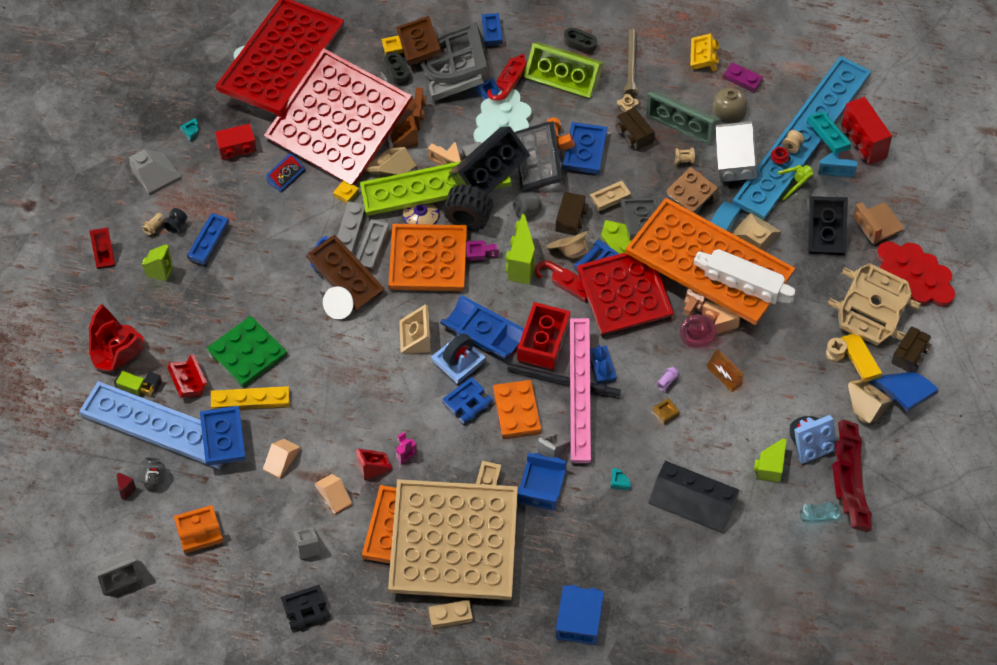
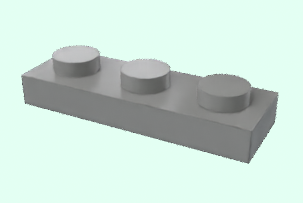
M372 219L356 257L370 272L374 269L389 229V223Z

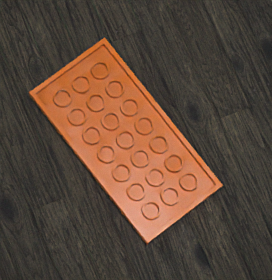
M668 198L662 201L625 249L626 254L754 325H757L772 303L765 302L756 296L748 295L741 290L728 287L724 283L704 276L705 270L693 264L698 251L712 255L714 250L720 249L783 275L785 279L784 284L795 273V267Z

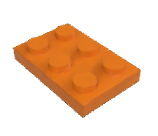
M525 380L493 385L502 439L541 433L532 381Z

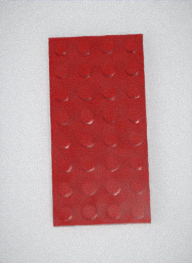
M278 0L218 81L215 91L280 116L290 96L322 49L325 48L327 50L342 29L344 20L293 0Z

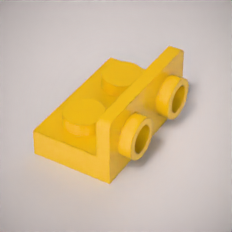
M711 33L691 38L690 66L693 70L710 66L713 71H717L719 43Z

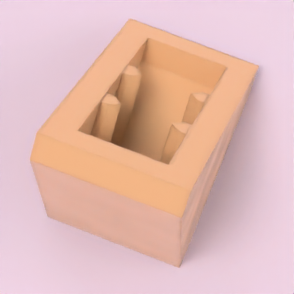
M286 439L272 443L263 471L281 479L301 447Z
M330 474L315 483L316 488L335 515L352 506L342 480L337 476Z

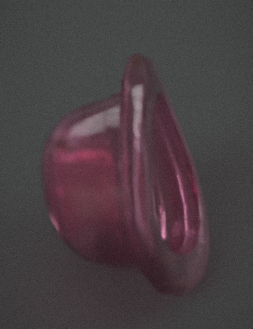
M699 314L686 318L679 330L683 343L693 348L704 347L711 343L717 332L714 322L707 316Z

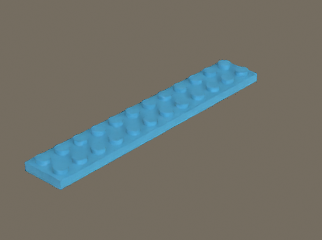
M840 56L758 165L757 178L746 181L734 197L732 204L765 220L795 179L796 171L780 175L778 171L792 168L799 164L802 167L805 166L823 141L808 123V115L824 111L835 124L843 114L846 103L854 99L871 76V70ZM796 130L804 136L805 142L800 146L798 152H788L789 160L784 164L774 163L771 160V152L776 147H783L782 141L787 138L789 131Z

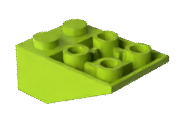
M522 214L520 221L517 220L515 225L516 235L511 237V251L508 250L506 253L505 261L507 264L505 272L508 273L509 281L530 285L535 268V247L525 214Z

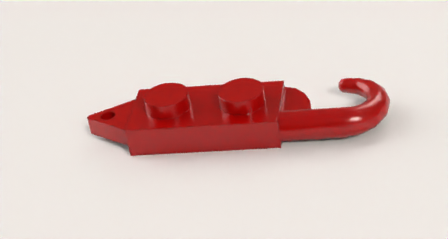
M524 54L510 58L497 79V86L503 91L500 95H492V90L489 89L487 95L491 100L502 101L515 88L527 66Z
M542 261L536 265L535 274L539 278L543 277L540 274V269L547 267L554 271L552 282L555 286L584 303L588 301L578 275L566 268L563 269L551 261Z

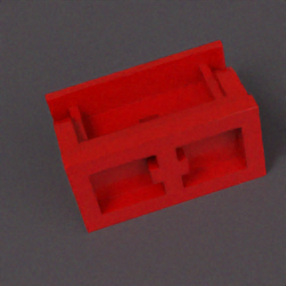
M250 123L215 132L221 159L257 151Z

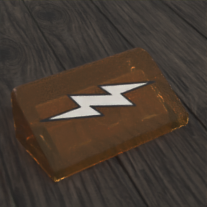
M715 350L706 367L732 392L742 385L744 374L720 350Z

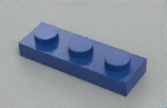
M211 213L187 254L188 260L202 265L206 264L229 224L228 218Z

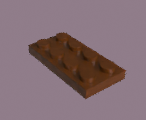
M335 234L306 255V258L333 287H343L350 292L354 303L353 309L356 312L385 289Z

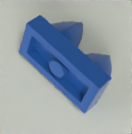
M598 345L596 348H591L590 362L597 384L599 382L604 384L615 382L616 374L607 345Z

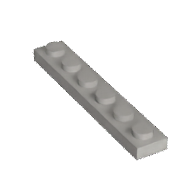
M348 201L337 237L353 253L365 215L364 204ZM325 277L320 290L321 296H324L333 287Z

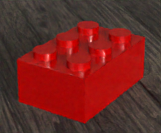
M864 96L846 103L841 128L849 136L851 144L859 151L860 157L868 165L886 159L889 153L892 134Z
M534 302L517 347V361L554 370L570 326L571 311Z

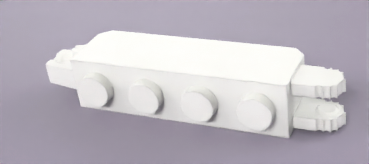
M720 249L714 250L712 255L698 251L694 258L693 264L705 270L704 276L709 277L711 280H717L728 287L756 296L765 302L776 304L777 301L783 304L794 302L795 289L784 284L785 279L779 273Z

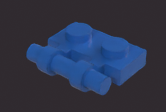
M471 377L442 399V403L454 415L462 411L464 414L459 417V420L465 424L468 420L472 421L476 418V414L480 411H485L489 408L493 398L490 395L483 398L481 395L485 393L484 388ZM475 401L477 405L470 409L468 405Z

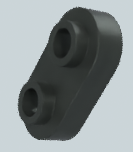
M575 27L565 30L564 41L568 45L585 52H591L597 48V38L594 35Z
M396 52L388 53L384 58V62L392 80L396 83L406 82L409 79V69L403 58Z

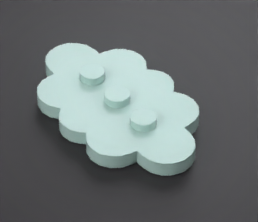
M512 89L508 97L502 101H493L488 98L482 102L481 113L476 118L475 143L481 142L482 144L500 127L510 126L514 132L529 128L528 121L531 118V108L528 104L520 102V94L517 90Z

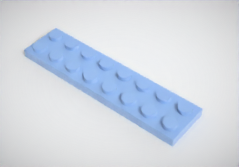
M99 381L79 411L82 417L206 464L201 420ZM223 464L211 466L220 469Z

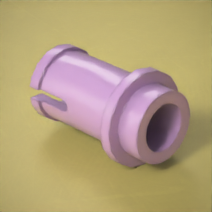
M674 367L667 368L665 370L666 373L657 381L656 385L659 386L660 390L665 392L674 380L679 379L680 373Z

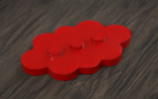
M887 241L879 245L877 257L882 262L880 268L908 281L912 300L921 303V305L933 302L938 306L944 307L952 304L955 298V290L950 285L952 272L948 267L939 265L938 259L934 255L924 253L918 244L911 242L899 246L894 242Z

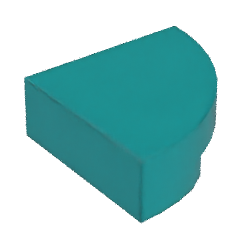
M196 118L180 126L181 131L190 142L198 135L199 126Z
M613 468L610 488L630 490V480L621 470Z

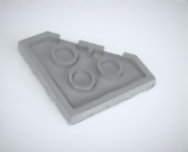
M472 53L454 59L456 72L475 66ZM445 64L440 72L452 73L451 64ZM479 74L454 83L431 81L428 86L433 101L478 86L484 83L482 75Z

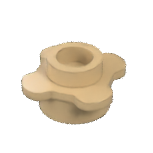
M625 94L621 100L617 101V105L624 112L633 107L635 108L639 104V101L633 99L630 94Z

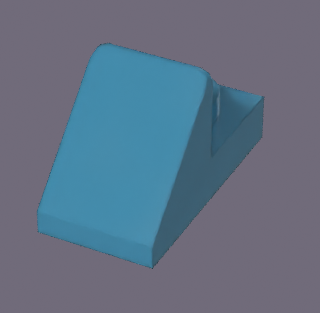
M832 152L820 160L818 174L855 177L857 161L839 159V153L834 154Z

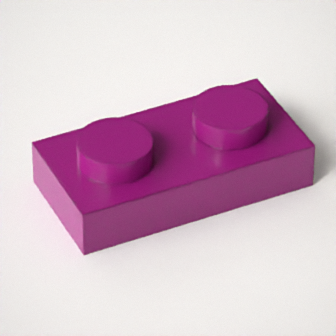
M733 62L723 75V79L753 93L763 82V76Z

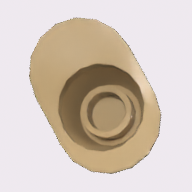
M588 231L551 242L546 245V248L558 247L564 256L573 259L578 258L589 251L585 238Z

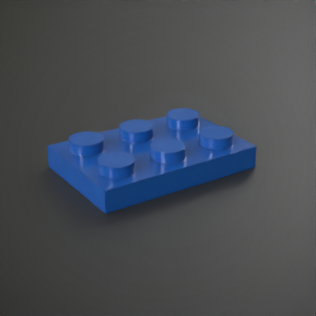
M572 122L570 134L575 141V147L566 150L563 169L599 174L607 127Z
M239 406L200 411L206 466L246 460Z

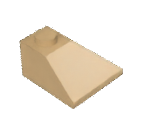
M405 147L388 148L371 161L364 172L392 176L411 172V169L416 164Z
M750 213L732 234L765 251L781 234V231Z
M862 379L851 381L848 384L853 411L864 423L876 422L893 403L885 393L870 383L863 382Z

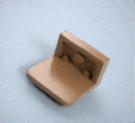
M692 167L667 189V194L672 199L693 213L708 199L713 203L719 199L718 187Z
M863 202L855 206L853 218L872 244L903 231V225L886 203L878 204L869 209L866 208Z

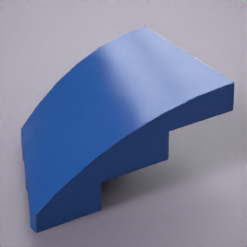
M914 372L882 375V378L870 381L877 389L884 391L893 402L897 400L907 412L936 395L939 390L927 378Z

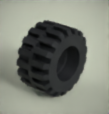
M464 184L455 185L448 193L442 212L450 223L454 225H467V230L478 231L486 226L493 209V201L488 194L477 187Z

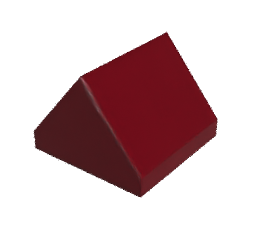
M117 473L121 499L125 500L136 489L134 479L122 473Z

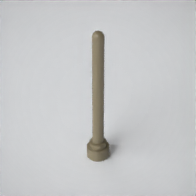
M634 29L629 30L628 83L624 86V95L630 94L632 98L638 95V86L635 84L636 31Z

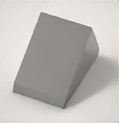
M552 432L539 437L538 453L546 457L559 458L571 441L556 432Z
M313 527L293 531L300 559L320 555L319 542Z

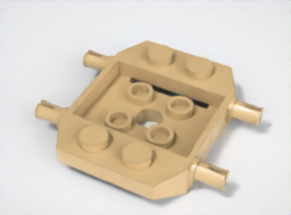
M870 263L855 272L844 267L841 274L853 280L841 303L831 297L827 305L838 311L839 328L860 336L876 346L890 337H895L902 341L906 334L896 330V326L905 306L918 310L921 303L911 299L908 281ZM871 298H877L880 304L874 305L871 302ZM853 308L857 310L859 313H863L869 317L874 318L876 321L882 322L886 325L884 327L864 316H861L851 311L850 309Z

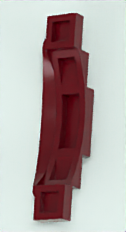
M842 419L838 422L840 440L835 443L837 461L832 464L836 499L842 501L844 514L850 515L851 528L868 533L872 530V513L867 505L863 489L861 469L862 440L859 435L858 424Z

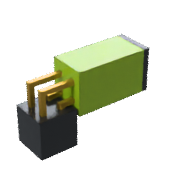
M120 370L114 381L115 388L136 396H140L141 393L151 396L153 391L157 392L162 383L161 375L150 371L144 380V378Z

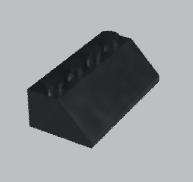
M510 126L500 127L454 167L449 174L457 185H471L488 194L531 155Z
M665 460L657 476L648 504L723 533L738 502L740 490Z

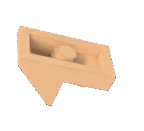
M456 142L452 144L448 151L440 146L431 144L428 147V160L438 165L459 162L460 157Z
M705 301L702 308L701 317L715 322L714 335L739 327L741 317L724 307Z

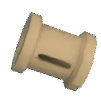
M694 147L688 150L675 148L676 165L683 162L694 164Z

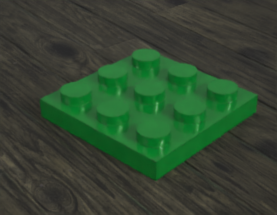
M249 316L206 347L207 353L242 388L288 355L287 351L252 316Z

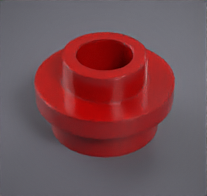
M776 147L771 152V160L776 164L786 163L789 160L787 149Z

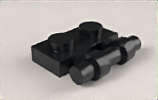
M320 584L280 597L286 617H296V620L289 622L291 630L296 628L303 629L306 628L305 625L314 622L318 624L323 622L324 619L331 617L329 610L320 612L319 608L326 606ZM313 610L314 614L302 617V613Z

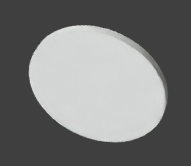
M332 287L325 293L323 307L330 317L343 319L349 316L353 310L352 295L345 288Z

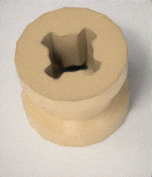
M791 130L787 134V138L782 141V146L790 153H797L800 146L805 142V138L800 132Z
M832 338L827 345V358L833 362L842 361L847 349L846 342L841 338Z

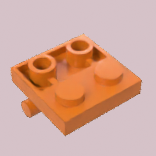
M213 505L173 516L184 554L223 543Z

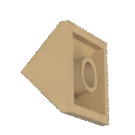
M425 304L399 320L400 348L403 354L431 353L428 305Z

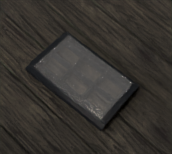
M548 121L515 131V134L531 155L518 166L521 191H531L564 180L554 122Z

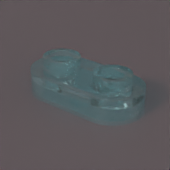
M833 502L819 505L806 504L800 509L799 514L803 522L824 521L839 517L840 509L839 505Z

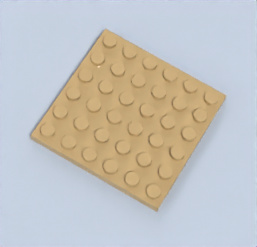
M397 479L388 593L512 600L518 486Z

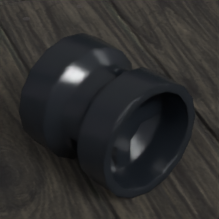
M172 208L169 217L163 222V227L170 233L178 234L181 230V225L185 224L188 216L182 210Z

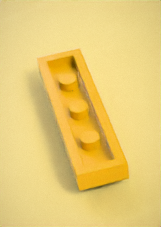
M289 386L211 391V410L239 406L240 410L290 407Z

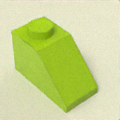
M165 244L152 249L148 256L144 257L142 268H144L145 276L167 281L173 268L169 245Z
M787 439L779 440L760 453L759 460L755 459L754 471H757L756 479L780 483Z

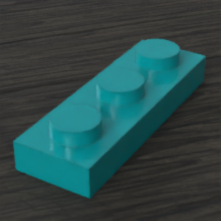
M824 111L808 115V123L834 154L851 149V142Z

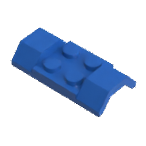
M463 295L459 297L457 305L449 317L440 321V324L455 331L457 335L467 334L473 339L475 345L488 352L492 351L505 359L510 358L516 351L524 328Z

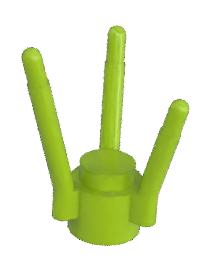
M799 164L795 167L778 171L779 175L796 171L795 179L798 182L782 197L783 201L801 185L814 177L813 169L810 166L805 165L802 167Z

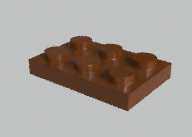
M429 16L396 27L408 65L442 54Z

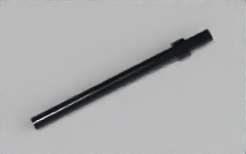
M511 363L507 367V371L570 385V377ZM590 382V390L596 391V394L620 397L621 389L608 387L607 384L600 382L598 384Z

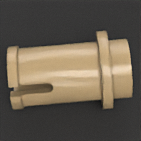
M157 213L150 221L144 223L142 229L147 235L155 234L156 229L163 224L165 217L158 221L163 216L161 213Z

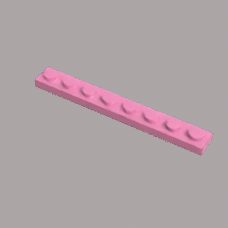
M589 318L570 319L571 463H591Z

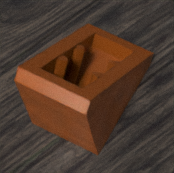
M410 115L390 132L387 137L390 148L418 146L414 116Z

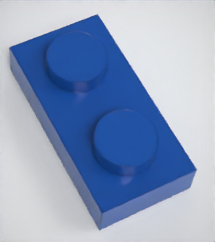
M499 13L481 14L485 46L501 45L502 33Z

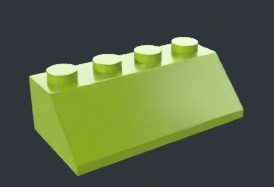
M535 42L532 44L524 78L591 98L600 80L604 62Z

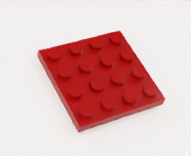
M621 253L577 265L579 277L601 336L673 316L674 313L658 271L632 256Z

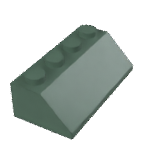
M659 91L648 93L646 117L711 145L716 137V125H721V119Z

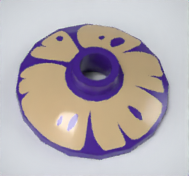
M433 202L403 209V219L406 224L434 225L439 218V209Z

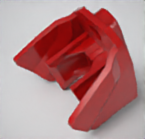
M101 304L92 315L89 325V354L92 364L96 369L113 372L138 356L145 348L144 337L131 325L120 324L113 314Z

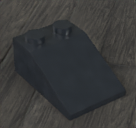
M810 196L808 252L846 253L848 197Z

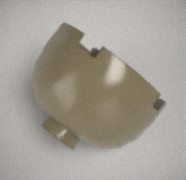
M723 88L713 98L712 113L717 118L727 121V123H737L744 119L747 113V98L737 88Z

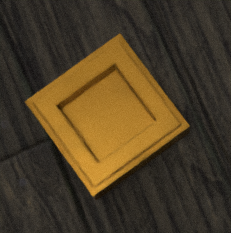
M669 398L655 405L652 409L663 424L680 415V411Z

